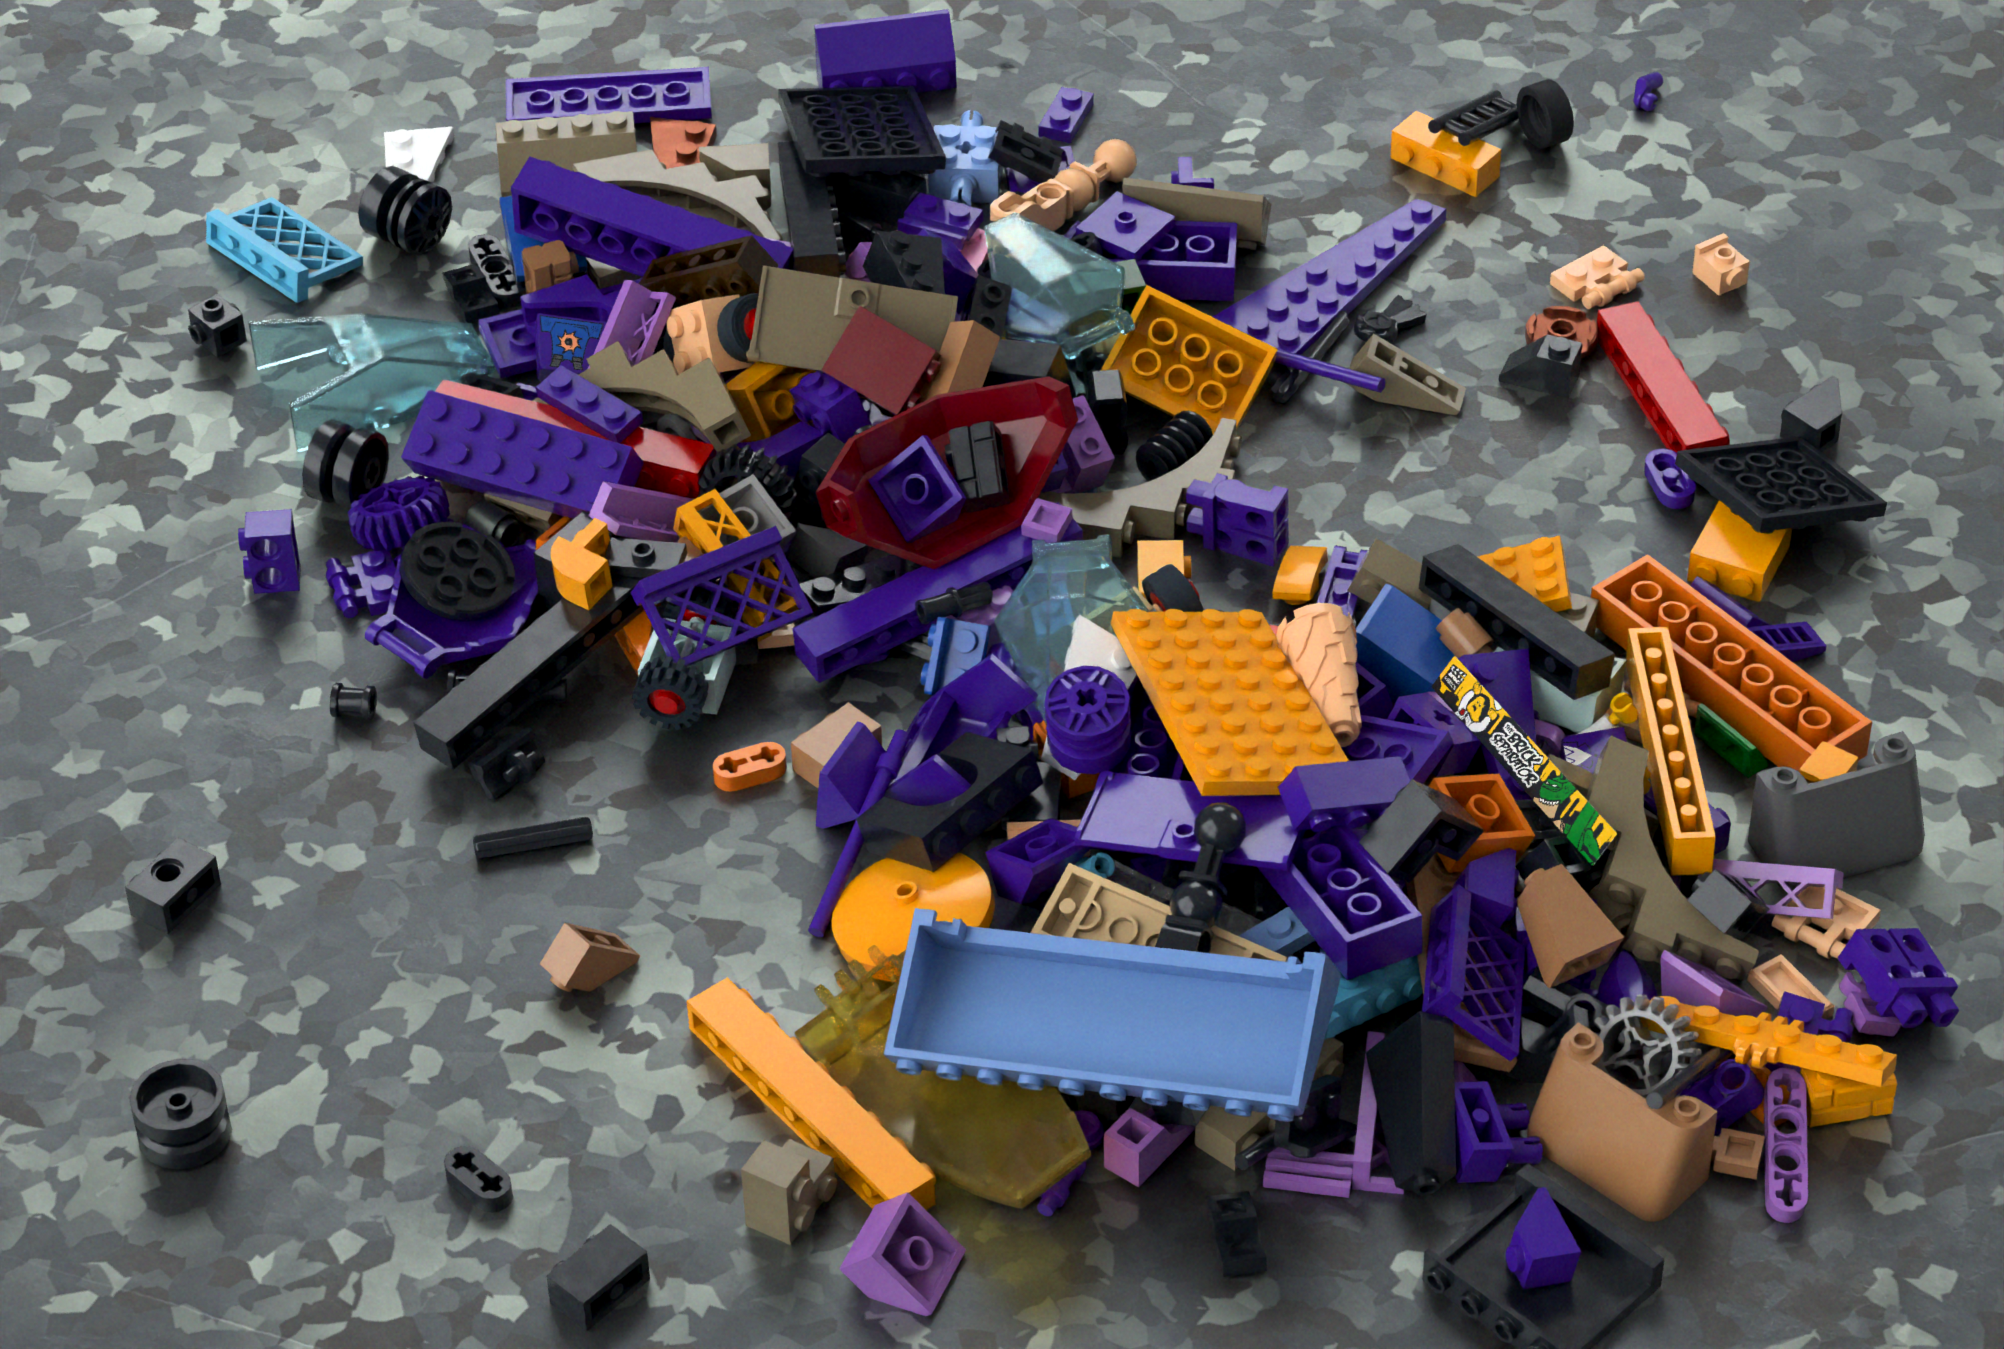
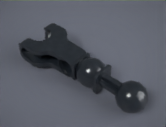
M1225 802L1211 803L1200 810L1194 820V835L1201 850L1194 872L1180 871L1179 878L1183 883L1176 887L1170 897V911L1172 915H1166L1165 924L1161 928L1155 947L1210 953L1211 941L1214 937V933L1210 928L1216 925L1221 917L1223 907L1221 897H1226L1228 892L1218 878L1225 855L1240 848L1246 837V822L1243 814L1236 807Z

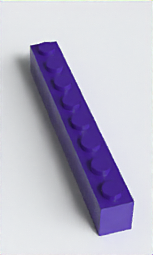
M1072 519L1057 546L1022 535V527L1019 526L935 570L922 566L914 571L907 572L889 583L874 588L868 593L847 603L840 604L834 609L794 627L795 653L816 681L821 683L929 631L931 625L936 624L937 620L922 624L916 613V600H923L943 594L950 587L957 590L980 582H987L992 591L997 588L1003 589V586H1009L1014 590L1084 556L1083 529Z

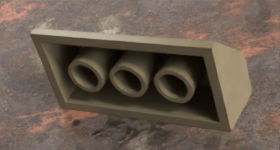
M614 111L594 115L579 114L558 118L544 117L522 121L509 120L495 123L502 197L512 196L511 186L529 156L542 161H550L556 166L573 171L574 163L637 152L633 111Z
M1123 178V194L1174 215L1175 221L1237 223V248L1256 250V245H1266L1272 204L1264 195Z

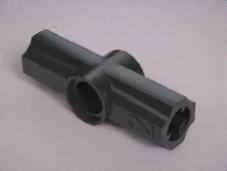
M1536 966L1523 987L1522 1000L1556 1019L1560 1018L1573 1004L1577 1005L1581 1001H1589L1595 1009L1594 1019L1589 1023L1591 1031L1598 1033L1602 1031L1594 1022L1597 1017L1609 1019L1606 1013L1608 1004L1565 981L1552 988H1548L1543 981L1538 966ZM1626 1026L1617 1037L1615 1044L1616 1052L1621 1051L1624 1047L1625 1035L1623 1031L1627 1029Z

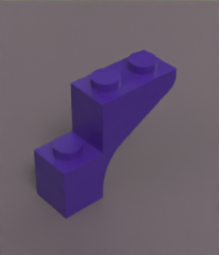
M586 274L520 296L525 327L528 331L534 332L537 313L607 323L620 290L603 295Z

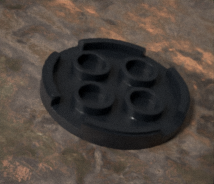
M437 522L420 528L406 544L400 559L401 578L410 595L430 612L447 619L477 621L488 618L504 607L513 589L515 570L512 560L504 547L491 535L485 537L474 530L462 527V523Z

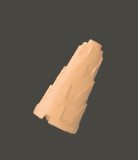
M1329 603L1306 605L1293 611L1295 619L1288 624L1286 617L1282 620L1276 634L1278 648L1282 649L1283 654L1286 656V661L1291 664L1298 680H1302L1339 745L1346 747L1357 739L1362 727L1356 690L1359 682L1356 669L1358 655L1355 624L1350 613L1348 612V617L1345 616L1342 608L1338 605Z

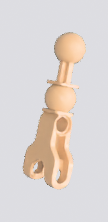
M1111 139L1105 141L1096 149L1093 158L1094 164L1090 167L1073 162L1070 164L1069 169L1060 171L1054 179L1050 178L1047 182L1037 185L1022 196L1007 191L994 200L990 206V221L1003 226V230L998 239L989 247V258L994 256L1005 257L1013 251L1015 254L1006 257L1007 259L1022 267L1028 264L1036 255L1042 241L1065 223V219H1070L1074 212L1084 210L1090 202L1098 200L1099 183L1103 180L1118 183L1123 181L1124 177L1129 178L1133 174L1137 164L1134 149L1123 140Z

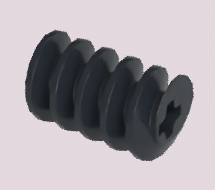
M1181 411L1177 413L1172 420L1168 421L1163 428L1159 429L1154 436L1150 437L1146 443L1138 448L1135 460L1141 475L1147 481H1151L1183 465L1196 455L1211 439L1213 433L1204 418L1195 412Z

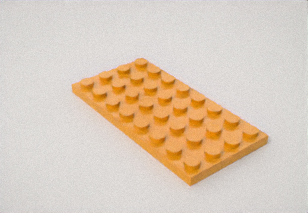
M1130 609L1127 612L1113 611L1111 627L1201 796L1280 795L1278 786L1295 766L1349 761L1302 680H1298L1291 664L1286 661V656L1283 654L1282 649L1278 648L1277 637L1262 612L1251 609H1243L1239 612H1220L1215 609H1206L1202 612H1183L1178 609H1168L1165 612H1146L1141 609Z

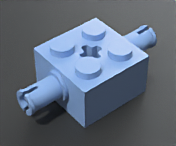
M970 110L962 114L961 126L952 124L934 125V132L946 155L945 169L936 170L934 173L928 174L929 195L963 203L971 206L972 202L992 203L999 198L1003 166L988 158L997 127L982 126L983 117L977 111H973V119L969 120Z

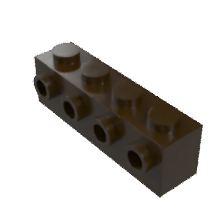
M750 235L655 258L651 261L639 284L650 291L664 292L675 296L676 300L672 307L674 309L705 299L738 294L740 297L758 294L763 265L777 268L778 264L758 241Z

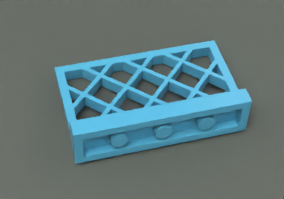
M273 197L229 215H226L219 209L206 213V243L296 303L308 299L309 287L363 265V256ZM272 211L273 213H275V214L278 215V216L262 215V214H265V213H267V212ZM242 224L252 225V227H245ZM257 226H274L277 229L257 228ZM282 227L298 228L299 230H285ZM265 239L275 240V242H268ZM280 240L299 241L300 244L282 243ZM305 242L321 243L322 245L305 244ZM287 254H296V255H298V256H297V257H291V256H289V255H287ZM303 255L323 256V259L305 258ZM328 257H338V258H344V259H343V260H333V259H328ZM309 269H319L310 274L308 273Z

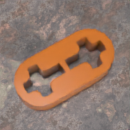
M763 742L724 753L713 762L714 783L719 789L732 792L776 780L782 777L787 769L785 749L775 742Z

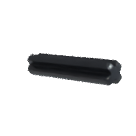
M581 817L476 835L473 837V845L476 857L483 859L589 841L593 837V830L589 817Z

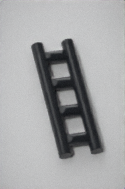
M1493 90L1431 120L1428 123V129L1434 134L1443 130L1457 136L1459 143L1462 146H1467L1519 120L1516 104L1502 99L1501 93L1498 90Z

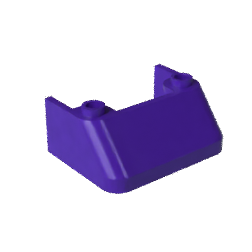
M992 653L934 693L922 705L906 731L910 738L900 759L902 767L897 778L891 780L884 797L915 806H930L949 801L961 795L972 785L942 760L939 753L965 732L996 740V728L1010 727L1008 723L1011 717L1035 701L1039 694Z

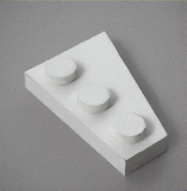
M453 127L384 132L386 167L396 166L418 176L419 179L422 178L433 183L435 179L434 172L438 164H442L445 158L447 145H451L454 139Z

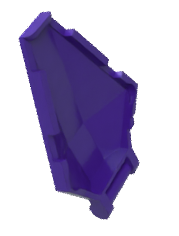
M528 539L524 545L504 548L509 554L515 570L512 592L507 603L500 611L488 618L477 621L447 619L430 612L420 605L410 595L402 581L399 559L387 614L373 621L368 626L365 632V639L375 646L382 645L415 667V673L424 679L431 677L436 669L443 664L499 652L509 641L521 633L539 598L534 561L536 542Z

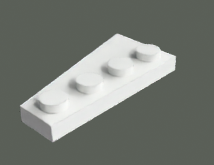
M1079 614L1074 621L1071 645L1067 650L1064 672L1079 666H1099L1114 672L1125 683L1128 690L1136 676V672L1118 638ZM1046 737L1041 760L1076 780L1080 773L1062 767L1052 757Z

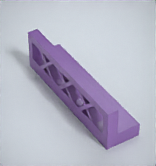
M624 280L594 354L619 341L634 365L652 356L676 297L669 293L650 291L633 280ZM657 303H659L656 313L652 316ZM644 339L642 347L639 348L641 341Z
M603 481L589 516L592 519L596 518L607 523L608 530L618 536L639 540L678 543L680 537L673 529L676 510L678 507L694 499Z
M1723 859L1713 860V871L1716 869L1736 877L1770 908L1766 914L1833 919L1836 889H1842L1844 873L1839 870ZM1702 874L1683 875V876H1695V877H1700ZM1672 875L1671 879L1679 891H1681L1682 875ZM1748 881H1754L1757 883L1751 886ZM1767 883H1777L1784 888L1788 895L1776 905H1767L1758 895L1757 891ZM1789 885L1798 886L1794 890H1792ZM1808 886L1824 887L1823 909L1807 908L1797 895ZM1793 899L1799 907H1789L1785 905H1787Z
M1368 1032L1366 1052L1384 1039L1385 1033ZM1365 1053L1353 1158L1352 1189L1404 1194V1189L1396 1188L1394 1178L1371 1176L1372 1169L1384 1162L1390 1167L1391 1164L1387 1148L1375 1138L1383 1133V1128Z

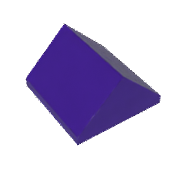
M922 435L868 480L907 543H912L957 521L966 500L964 493L927 435Z
M856 722L819 773L816 826L822 829L852 821L858 817L877 774L874 771L877 761L882 753H886L866 725L861 722Z

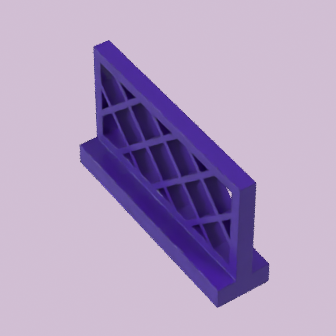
M776 526L641 579L631 591L632 597L637 606H643L666 655L672 657L673 663H677L680 658L686 660L685 667L809 617L813 613L779 544L782 541V537ZM771 557L774 558L780 570L777 581L757 574L761 561ZM753 565L751 571L745 569V568H747V567ZM735 573L748 579L743 595L723 587L727 575ZM719 579L718 585L712 583V581ZM753 582L774 589L769 605L749 598ZM702 587L714 592L709 609L689 601L693 589ZM779 592L793 597L799 610L788 614L774 608ZM685 593L684 599L677 595ZM720 595L740 603L735 619L715 612ZM666 600L681 606L676 622L661 618L655 604ZM745 606L766 613L761 626L754 628L740 622ZM686 609L706 617L701 633L681 626ZM771 616L778 618L769 622ZM712 619L732 627L727 640L721 642L706 636ZM667 629L672 631L671 636L669 635ZM737 630L744 632L735 636ZM677 633L698 641L693 654L683 658L680 657L674 645ZM703 644L710 646L701 650Z
M1458 884L1431 908L1422 1012L1448 1017L1501 1056L1511 1061L1519 1055L1525 947L1471 909V893ZM1470 927L1474 929L1478 937H1475ZM1482 947H1485L1493 962L1489 960ZM1467 949L1469 950L1476 964H1474L1471 960L1470 956L1467 953ZM1501 949L1510 954V960H1507ZM1497 971L1501 973L1502 977L1508 985L1507 987L1505 986ZM1480 973H1483L1484 977L1486 978L1487 982L1491 987L1490 989L1488 988ZM1465 975H1466L1467 979L1469 980L1470 984L1472 985V987H1473V989H1474L1473 991L1471 990V988L1469 987L1468 983L1466 982V980H1465ZM1495 998H1498V1000L1500 1001L1501 1005L1503 1006V1008H1504L1505 1011H1506L1505 1014H1504V1012L1502 1011L1501 1007L1499 1006V1004H1498V1002L1496 1001ZM1478 1000H1481L1489 1016L1486 1015ZM1461 1002H1464L1470 1014L1460 1008ZM1493 1025H1496V1026H1497L1498 1030L1500 1031V1033H1501V1035H1502L1503 1037H1501V1036L1497 1033V1031H1496V1029L1494 1028Z

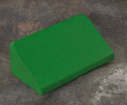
M1703 703L1697 706L1694 731L1697 737L1748 778L1768 766L1767 760L1757 747Z

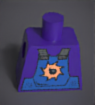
M537 313L534 336L538 380L542 382L560 365L577 375L587 370L589 366L587 358L594 354L606 322Z

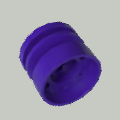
M1079 666L1068 669L1057 676L1048 687L1044 703L1047 743L1052 757L1062 767L1076 773L1096 774L1110 770L1123 761L1128 753L1132 737L1130 696L1125 683L1114 672L1099 666Z

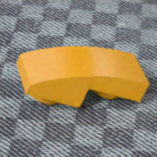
M1290 545L1282 559L1272 592L1273 599L1285 600V603L1291 605L1304 604L1310 601L1319 589V573L1328 562L1327 547Z

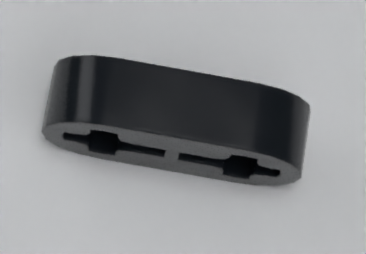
M459 1146L448 1152L444 1159L447 1181L453 1188L485 1212H499L511 1204L513 1199L511 1179L498 1165L478 1149L471 1146ZM472 1166L473 1173L469 1171L467 1168ZM484 1185L490 1189L486 1193Z

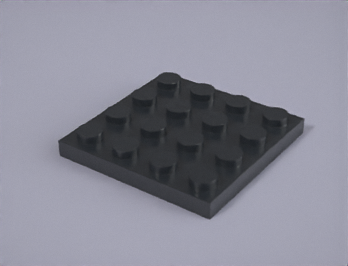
M1801 436L1677 452L1676 466L1688 474L1691 480L1698 482L1708 490L1711 496L1718 498L1728 506L1732 513L1739 515L1755 531L1769 534L1773 533L1774 530L1788 528L1800 530L1806 526L1819 524L1831 526L1837 522L1850 520L1862 522L1868 518L1885 515L1887 506L1885 500Z

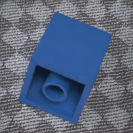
M1385 584L1356 628L1358 655L1356 662L1386 685L1391 702L1396 703L1398 697L1430 691L1435 692L1432 685L1455 655L1439 639L1441 634L1436 630V627L1442 620L1393 585Z

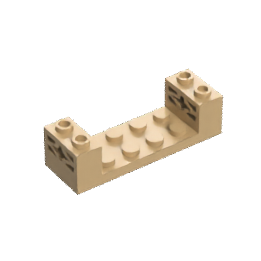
M1069 863L1031 933L1155 947L1161 928L1165 924L1166 915L1172 914L1170 906ZM1217 926L1210 928L1214 933L1210 953L1288 962V957Z

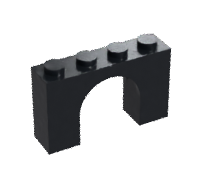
M965 732L939 754L942 760L972 786L961 795L949 801L930 806H915L883 797L856 818L868 852L934 872L1044 783L1033 750Z

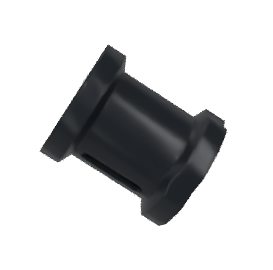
M343 683L333 684L330 694V714L332 717L348 714L363 716L364 720H372L374 718L377 705L375 686L367 685L365 689L344 687Z

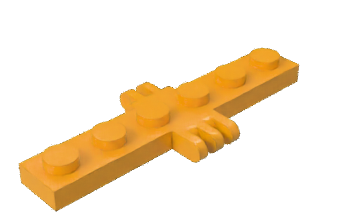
M1659 996L1664 998V1009L1670 1004H1676L1679 1007L1675 1020L1682 1016H1688L1691 1019L1690 1024L1684 1030L1685 1032L1696 1031L1699 1034V1037L1693 1041L1732 1050L1736 1054V1063L1745 1065L1752 1058V1067L1761 1069L1767 1062L1773 1064L1781 1062L1880 1087L1896 1070L1897 1054L1884 1052L1882 1048L1876 1045L1863 1044L1859 1046L1843 1042L1834 1035L1824 1034L1817 1036L1803 1032V1021L1793 1020L1788 1025L1787 1017L1777 1016L1772 1022V1014L1761 1012L1757 1018L1750 1015L1734 1016L1721 1013L1712 1006L1702 1005L1696 1007L1679 1003L1678 999L1671 996ZM1640 1017L1643 1027H1648L1649 1031L1667 1035L1659 1024L1651 1019Z

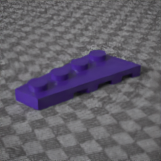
M1519 649L1462 655L1458 658L1537 745L1529 650ZM1481 743L1480 746L1489 774H1500L1514 800H1533Z

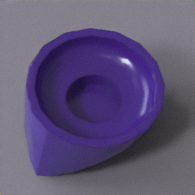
M1625 950L1619 953L1608 966L1598 988V999L1608 1005H1615L1619 1009L1620 999L1624 997H1630L1634 1003L1637 995H1647L1649 1001L1653 997H1658L1655 985L1647 971Z

